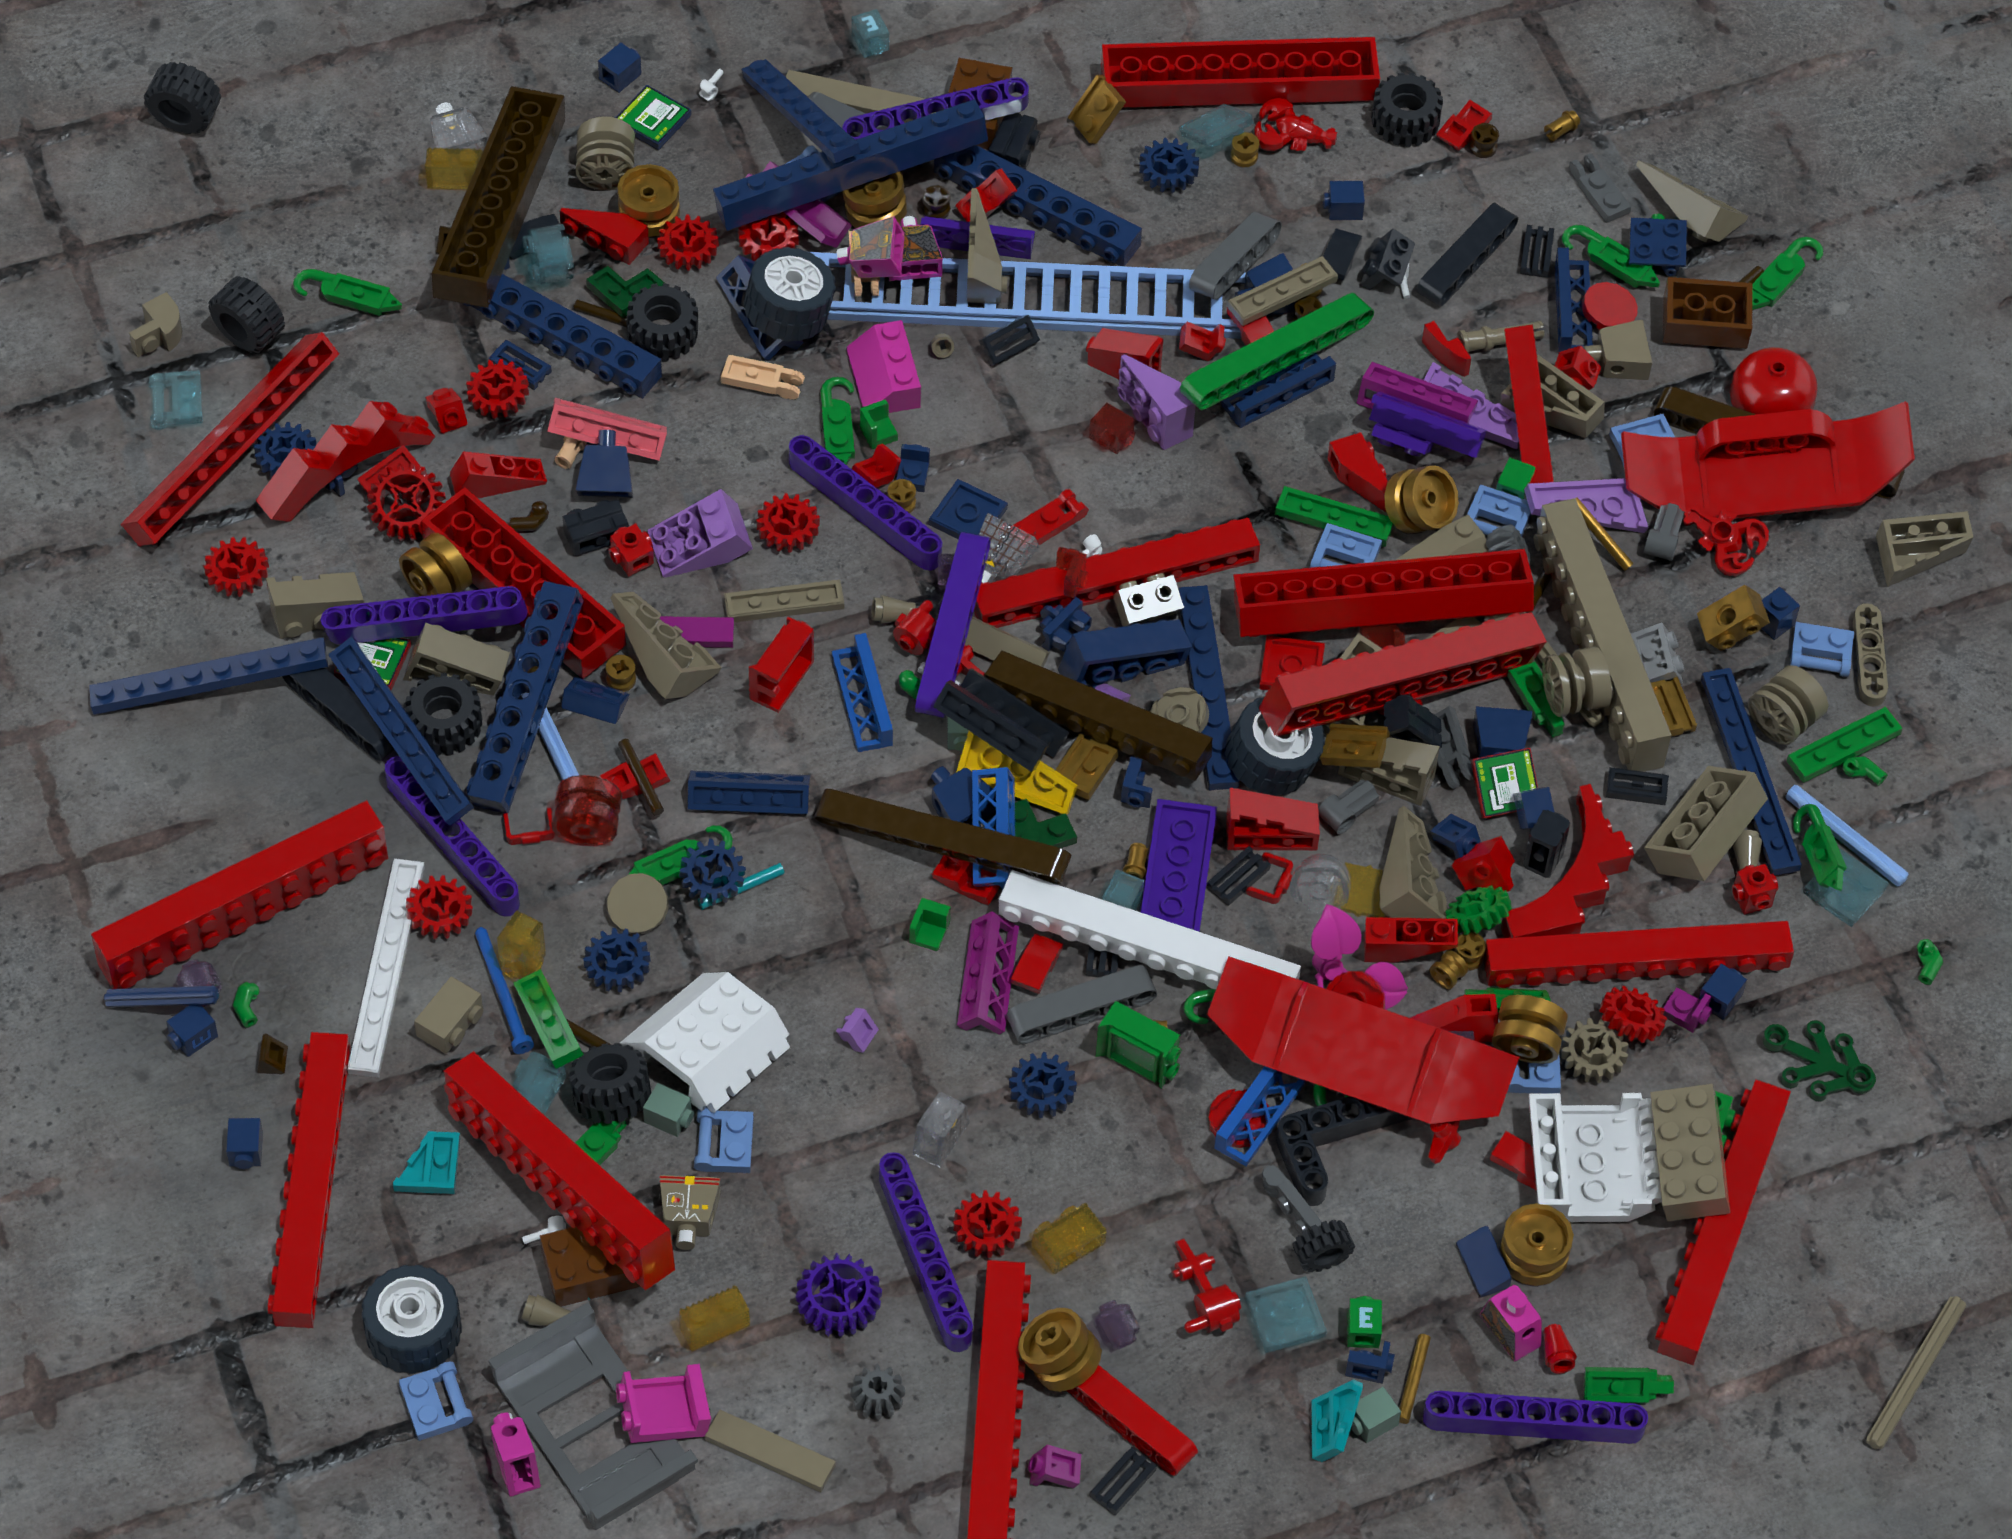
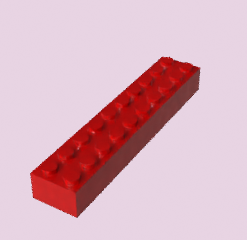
M1375 37L1102 44L1101 75L1106 77L1107 83L1112 84L1126 101L1123 107L1264 104L1275 98L1287 99L1290 103L1374 100L1375 90L1379 88L1380 83Z
M1525 549L1233 574L1234 604L1241 637L1288 634L1290 632L1302 631L1315 632L1324 629H1346L1358 626L1373 627L1381 624H1404L1415 621L1430 622L1438 619H1462L1472 616H1493L1495 614L1534 611V581Z
M1532 612L1521 615L1520 613H1513L1502 620L1495 621L1490 619L1479 626L1471 628L1470 626H1463L1455 632L1448 634L1439 632L1428 639H1412L1404 645L1397 647L1389 645L1378 652L1370 654L1362 652L1347 660L1338 658L1327 665L1319 667L1311 665L1296 673L1284 672L1275 678V682L1265 694L1266 696L1261 702L1259 709L1268 728L1272 729L1274 735L1281 736L1294 732L1297 729L1300 731L1384 709V704L1387 701L1393 700L1399 695H1410L1413 697V700H1418L1506 677L1509 670L1532 663L1547 641Z
M366 800L91 933L98 966L112 989L130 988L143 978L159 974L166 967L178 961H185L193 954L205 948H212L229 936L241 934L248 927L260 921H267L275 914L287 908L296 907L303 900L315 894H322L330 887L342 881L353 879L358 873L369 868L378 867L388 859L384 826Z
M473 1051L444 1070L446 1082L444 1089L448 1095V1111L452 1118L465 1124L470 1134L475 1139L480 1138L492 1155L502 1158L508 1169L513 1174L518 1173L525 1180L531 1191L540 1193L552 1210L557 1209L564 1216L569 1226L572 1228L577 1227L591 1246L596 1245L602 1250L606 1259L613 1265L617 1264L630 1282H636L646 1291L675 1271L670 1229Z

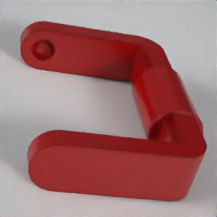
M551 807L547 808L550 830L524 832L516 835H511L508 813H504L503 817L508 844L525 845L552 840L555 837Z
M1264 852L1262 854L1263 861L1267 860L1270 864L1285 868V872L1280 876L1275 888V894L1254 887H1248L1246 894L1271 904H1277L1282 895L1287 893L1292 882L1293 862Z

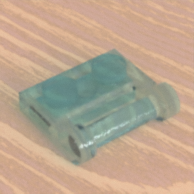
M200 370L156 373L149 377V387L152 389L153 414L150 416V425L153 429L161 430L171 425L203 423ZM168 386H172V412L164 411V389Z

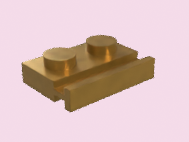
M1096 75L1068 116L1070 120L1076 123L1075 126L1087 141L1093 144L1098 143L1126 103L1112 84L1107 83L1106 77L1103 75Z
M1674 677L1671 681L1660 680L1651 682L1671 735H1680L1688 730H1691V732L1696 731L1697 723L1678 677Z
M1330 724V732L1326 736L1325 745L1323 746L1324 750L1320 757L1322 765L1380 768L1387 745L1386 739L1390 735L1388 727Z
M1079 734L1056 768V771L1078 785L1075 792L1076 795L1090 800L1118 758V750L1099 743L1094 739H1085L1084 735Z

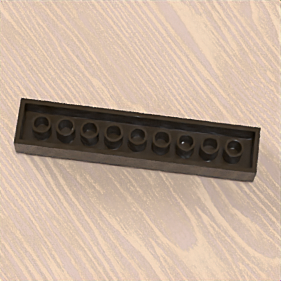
M510 87L432 270L433 298L489 307L565 123L564 95Z

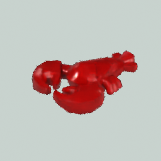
M1271 99L1264 103L1259 111V120H1263L1267 114H1270L1267 120L1276 121L1277 129L1280 133L1278 134L1267 123L1265 125L1267 132L1262 131L1261 121H1258L1254 127V135L1259 139V147L1263 150L1275 151L1287 143L1291 144V150L1305 151L1307 143H1323L1326 149H1331V146L1336 144V129L1331 127L1324 131L1319 126L1313 124V118L1304 114L1299 117L1296 116L1293 104L1287 99Z
M1697 503L1693 507L1689 506L1684 513L1683 523L1686 526L1694 523L1704 535L1698 542L1707 551H1711L1713 546L1716 548L1715 564L1718 571L1726 576L1736 577L1744 574L1752 567L1755 561L1751 557L1746 562L1739 563L1740 560L1746 559L1747 554L1731 553L1727 555V553L1741 550L1742 534L1745 533L1746 543L1750 550L1754 548L1753 542H1758L1756 555H1760L1768 544L1769 530L1765 523L1756 518L1745 519L1732 524L1731 522L1737 517L1736 513L1722 509L1717 518L1707 513H1702L1701 505Z

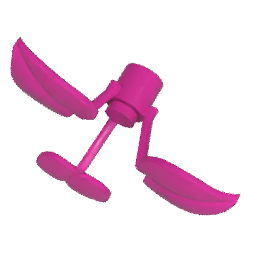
M1326 904L1322 916L1311 935V947L1315 953L1312 958V964L1318 972L1315 975L1317 984L1324 988V979L1331 981L1337 975L1348 972L1340 961L1342 954L1354 953L1361 943V931L1354 919L1345 911ZM1378 962L1368 967L1365 973L1372 975L1381 984L1385 993V1010L1397 1005L1406 995L1408 987L1403 975L1393 964Z

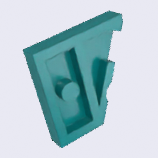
M428 1131L420 1142V1148L413 1152L407 1161L408 1166L399 1178L396 1177L393 1181L394 1191L455 1194L460 1133Z
M1351 1380L1311 1400L1312 1459L1324 1462L1344 1452L1363 1389V1383Z

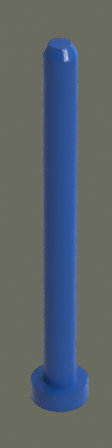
M479 927L476 929L475 935L514 1038L511 1042L513 1052L516 1054L527 1053L534 1047L532 1037L525 1035L488 932L485 928Z

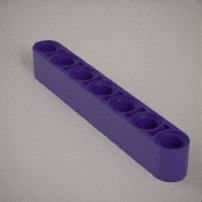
M1009 78L854 116L844 122L842 129L848 134L853 132L860 133V136H851L857 140L883 131L878 130V126L884 125L889 129L904 124L903 121L906 119L915 120L974 99L984 114L985 120L1023 111L1029 103V86L1022 78ZM1012 93H1020V94H1022V96H1020V97H1013V96H1011V94H1012ZM987 99H992L995 102L992 104H988L984 101Z
M799 435L792 438L789 443V465L793 471L920 568L930 571L935 570L941 565L942 540L935 532L810 437Z
M965 532L960 533L916 698V713L941 718L946 717V715L933 706L946 682L949 680L956 681L989 555L990 537Z
M513 586L335 606L323 612L321 624L329 640L334 644L341 645L351 636L357 643L419 636L425 623L442 626L445 630L451 632L513 625L522 622L526 618L528 610L521 592Z
M400 756L390 758L385 764L387 787L498 915L504 917L514 915L520 907L519 890L515 880L461 819L451 826L445 822ZM491 875L492 877L484 878L483 876ZM502 896H511L509 898H500Z
M887 1153L880 1159L879 1182L943 1342L949 1350L963 1352L972 1343V1319L907 1160L900 1153ZM889 1170L899 1171L898 1174H889L887 1172ZM900 1196H907L911 1199L902 1201L898 1198ZM916 1222L921 1224V1226L911 1227L908 1224ZM922 1249H929L932 1252L929 1254H922L919 1251ZM940 1276L943 1279L940 1281L931 1280L930 1277ZM948 1302L953 1304L954 1306L951 1308L942 1307L941 1304ZM959 1329L964 1331L965 1333L962 1335H955L951 1332Z
M1434 1391L1430 1393L1426 1398L1422 1416L1424 1424L1435 1431L1633 1444L1640 1441L1648 1422L1647 1411L1642 1406L1634 1403L1455 1391ZM1441 1408L1445 1413L1438 1414L1432 1411V1409ZM1473 1410L1477 1415L1469 1416L1464 1411ZM1504 1412L1508 1414L1509 1417L1501 1418L1496 1413ZM1536 1414L1541 1417V1420H1533L1528 1415ZM1560 1417H1570L1574 1422H1565ZM1593 1419H1602L1606 1422V1424H1597L1593 1421ZM1625 1421H1634L1638 1426H1629Z

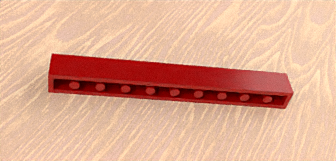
M323 332L305 335L121 523V526L138 546L155 544L340 354Z
M1249 518L1235 519L1225 524L1203 527L1198 531L1186 534L1179 533L1170 538L1158 541L1151 540L1142 545L1130 548L1123 547L1117 551L1102 555L1095 554L1087 559L1075 562L1068 561L1059 566L1047 569L1040 568L1031 573L1019 576L1012 575L1006 579L991 583H981L974 613L977 619L999 628L1041 617V609L1046 605L1053 608L1061 605L1065 608L1075 597L1083 601V606L1113 599V595L1120 590V585L1131 581H1136L1137 585L1148 582V577L1164 573L1165 577L1174 575L1175 581L1180 582L1259 562L1260 543Z
M1788 921L1486 939L1484 964L1488 986L1506 988L1518 984L1537 986L1550 982L1568 984L1573 981L1583 980L1599 982L1603 979L1615 978L1629 980L1634 977L1647 976L1650 978H1660L1664 975L1691 976L1696 973L1713 974L1721 963L1728 968H1733L1743 973L1760 969L1779 971L1784 968H1790L1794 949Z
M311 1032L310 1043L304 1044L303 1062H306L307 1065L306 1071H301L299 1077V1089L303 1090L302 1098H297L295 1106V1116L299 1117L298 1126H293L291 1142L292 1145H295L294 1154L289 1153L287 1169L288 1172H291L290 1181H285L284 1200L288 1201L287 1208L281 1209L280 1228H283L282 1238H277L276 1257L280 1258L279 1265L273 1266L272 1285H276L275 1294L269 1295L268 1314H273L275 1326L314 1327L348 1075L347 1068L351 1052L348 1034Z
M1755 1079L1752 1090L1745 1089L1740 1106L1745 1108L1743 1115L1736 1114L1731 1127V1131L1736 1133L1733 1141L1727 1139L1723 1149L1724 1158H1727L1725 1170L1730 1213L1698 1218L1693 1234L1698 1235L1696 1244L1689 1242L1684 1256V1260L1689 1262L1687 1269L1680 1268L1674 1284L1675 1287L1679 1288L1677 1296L1670 1295L1664 1312L1670 1314L1667 1323L1660 1322L1655 1339L1660 1341L1657 1353L1694 1366L1791 1091Z
M987 1260L967 1539H1013L1007 1538L1008 1528H1014L1015 1508H1009L1010 1498H1016L1017 1478H1011L1012 1468H1018L1019 1449L1013 1448L1014 1439H1020L1021 1419H1015L1016 1409H1022L1023 1390H1017L1018 1380H1024L1025 1362L1019 1361L1020 1352L1018 1347L1023 1333L1021 1332L1022 1322L1028 1323L1029 1303H1023V1294H1030L1031 1275L1025 1274L1026 1262Z

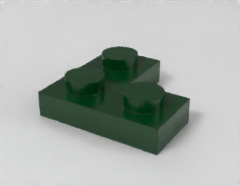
M609 266L586 279V287L622 318L627 316L629 301H632V296L635 293L640 294V289L644 287L649 289L652 284L663 286V283H665L648 268L625 281Z
M1027 799L1015 802L1016 837L1058 848H1064L1077 843V835L1066 813L1038 822Z

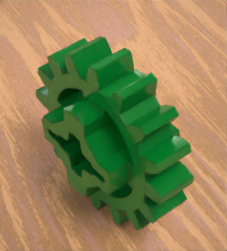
M1490 885L1487 888L1478 887L1473 892L1466 891L1461 896L1456 897L1457 902L1449 903L1450 909L1445 910L1446 919H1458V933L1463 931L1464 935H1468L1470 932L1477 934L1481 929L1485 928L1489 930L1502 923L1500 918L1508 917V911L1512 910V906L1506 890L1503 891L1502 887L1494 889L1493 885Z

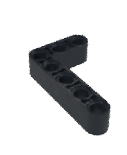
M1350 1096L1282 1117L1278 1124L1276 1143L1294 1187L1309 1206H1318L1322 1204L1326 1197L1328 1175L1316 1147L1413 1118L1383 1108L1385 1110L1382 1111L1375 1110L1373 1107H1377V1105ZM1352 1115L1355 1117V1119H1348L1344 1116ZM1321 1123L1324 1124L1326 1127L1320 1128L1314 1124ZM1286 1132H1294L1297 1135L1289 1136ZM1297 1158H1304V1159H1306V1160H1308V1161H1307V1162H1299V1161H1297L1296 1159H1297ZM1314 1184L1317 1185L1319 1188L1312 1189L1309 1188L1307 1185Z

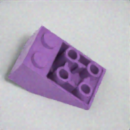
M1125 354L1122 355L1119 369V386L1117 387L1118 394L1124 402L1127 401L1131 406L1137 421H1142L1146 426L1152 441H1157L1161 448L1165 450L1193 437L1195 405L1179 391L1181 382Z
M722 489L647 530L664 578L725 564L753 549L738 504Z

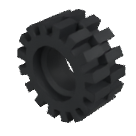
M1331 1220L1328 1224L1327 1221L1321 1222L1320 1226L1315 1224L1311 1226V1230H1304L1302 1232L1303 1235H1298L1295 1238L1296 1241L1293 1242L1294 1251L1303 1270H1308L1311 1273L1315 1270L1316 1272H1321L1325 1267L1330 1269L1333 1264L1339 1265L1341 1263L1340 1260L1349 1258L1348 1254H1352L1355 1248L1348 1229L1341 1220L1337 1222L1336 1220Z

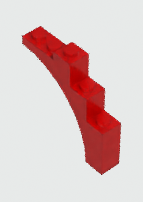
M369 401L352 426L331 424L313 450L293 448L256 501L271 520L291 522L302 507L320 489L352 466L378 453L401 447L402 445H430L435 435L428 428V422L422 417L397 413L396 407L386 401Z
M1591 784L1579 786L1576 799L1581 819L1582 845L1574 864L1563 879L1546 894L1524 906L1508 911L1509 916L1502 918L1501 923L1504 938L1580 934L1581 927L1585 924V916L1582 909L1604 904L1606 892L1610 888L1607 876L1628 871L1630 861L1634 857L1632 844L1630 841L1625 840L1622 830L1612 833L1611 823L1608 818H1604L1602 813L1601 798L1599 794L1594 793Z

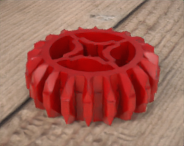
M399 463L397 472H393L392 468L388 467L386 470L389 476L385 477L382 474H378L377 478L381 484L371 483L370 487L375 493L367 495L368 501L372 502L367 506L368 512L374 513L371 516V520L373 523H379L377 528L380 532L388 529L387 536L389 538L394 537L398 532L399 541H404L405 535L409 534L411 541L416 540L415 533L420 532L422 537L424 535L421 520L441 506L443 502L440 501L446 499L445 492L440 491L443 487L440 481L434 482L436 476L433 472L426 475V468L423 466L415 472V465L413 463L409 464L408 470H404L403 465ZM401 483H416L410 486L409 488H401L398 486V484ZM427 490L430 494V502L424 513L419 506V501L423 498L422 494ZM390 492L395 501L390 507L391 511L386 514L383 505L386 495ZM400 497L407 501L411 500L414 508L406 503L402 505ZM405 516H412L416 519L410 522H399Z

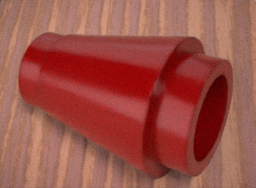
M1552 1324L1545 1327L1543 1333L1546 1366L1553 1373L1562 1374L1569 1372L1575 1367L1577 1356L1562 1326Z

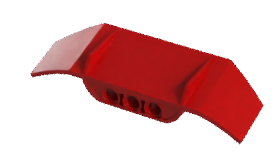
M1906 401L1866 416L1847 420L1832 421L1831 417L1821 411L1804 409L1719 418L1704 425L1696 436L1658 437L1626 431L1621 433L1626 489L1658 509H1660L1661 505L1671 503L1678 505L1685 512L1689 506L1693 507L1697 503L1701 505L1702 513H1707L1717 518L1722 509L1736 513V518L1860 506L1883 489L1915 460L1909 406Z
M1228 956L1207 1013L1252 1062L1428 1124L1499 1116L1519 1060L1518 1056L1230 956Z

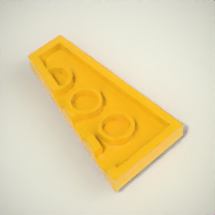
M968 732L956 772L963 768H968L972 771L1008 767L1015 777V797L1023 800L1027 799L1028 802L1061 814H1068L1070 812L1077 784L1040 761L1036 770L1031 772L972 732ZM996 777L981 778L991 788L996 786Z

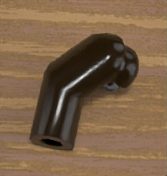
M542 501L534 502L532 504V512L527 517L510 518V526L516 532L537 530L548 519L549 511L547 510L546 503Z

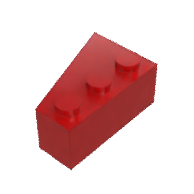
M1230 788L1226 815L1227 850H1244L1250 846L1253 850L1317 851L1320 836L1318 804Z

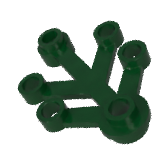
M1818 1020L1810 1021L1805 1031L1806 1037L1814 1041L1818 1052L1790 1040L1788 1030L1782 1025L1772 1024L1765 1029L1763 1044L1769 1051L1778 1052L1783 1050L1811 1063V1065L1799 1068L1788 1067L1784 1069L1781 1076V1083L1784 1087L1792 1089L1797 1087L1801 1080L1833 1073L1840 1078L1827 1082L1816 1080L1811 1084L1809 1096L1812 1100L1821 1102L1827 1098L1828 1094L1845 1089H1850L1860 1094L1867 1093L1873 1089L1876 1082L1875 1073L1870 1066L1860 1063L1853 1048V1038L1849 1034H1838L1833 1044L1834 1050L1839 1054H1843L1847 1064L1844 1065L1836 1060L1824 1033L1825 1026ZM1816 1028L1820 1033H1813L1810 1029ZM1770 1039H1777L1780 1043L1772 1042ZM1844 1041L1848 1046H1841L1839 1042ZM1792 1075L1796 1080H1788L1786 1076ZM1855 1078H1861L1864 1082H1859ZM1820 1088L1824 1093L1819 1094L1814 1089Z

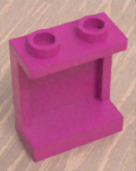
M700 1364L687 1365L683 1376L632 1380L630 1371L623 1372L621 1383L616 1384V1398L618 1403H623L624 1411L621 1414L623 1431H628L630 1443L704 1437L711 1422V1416Z

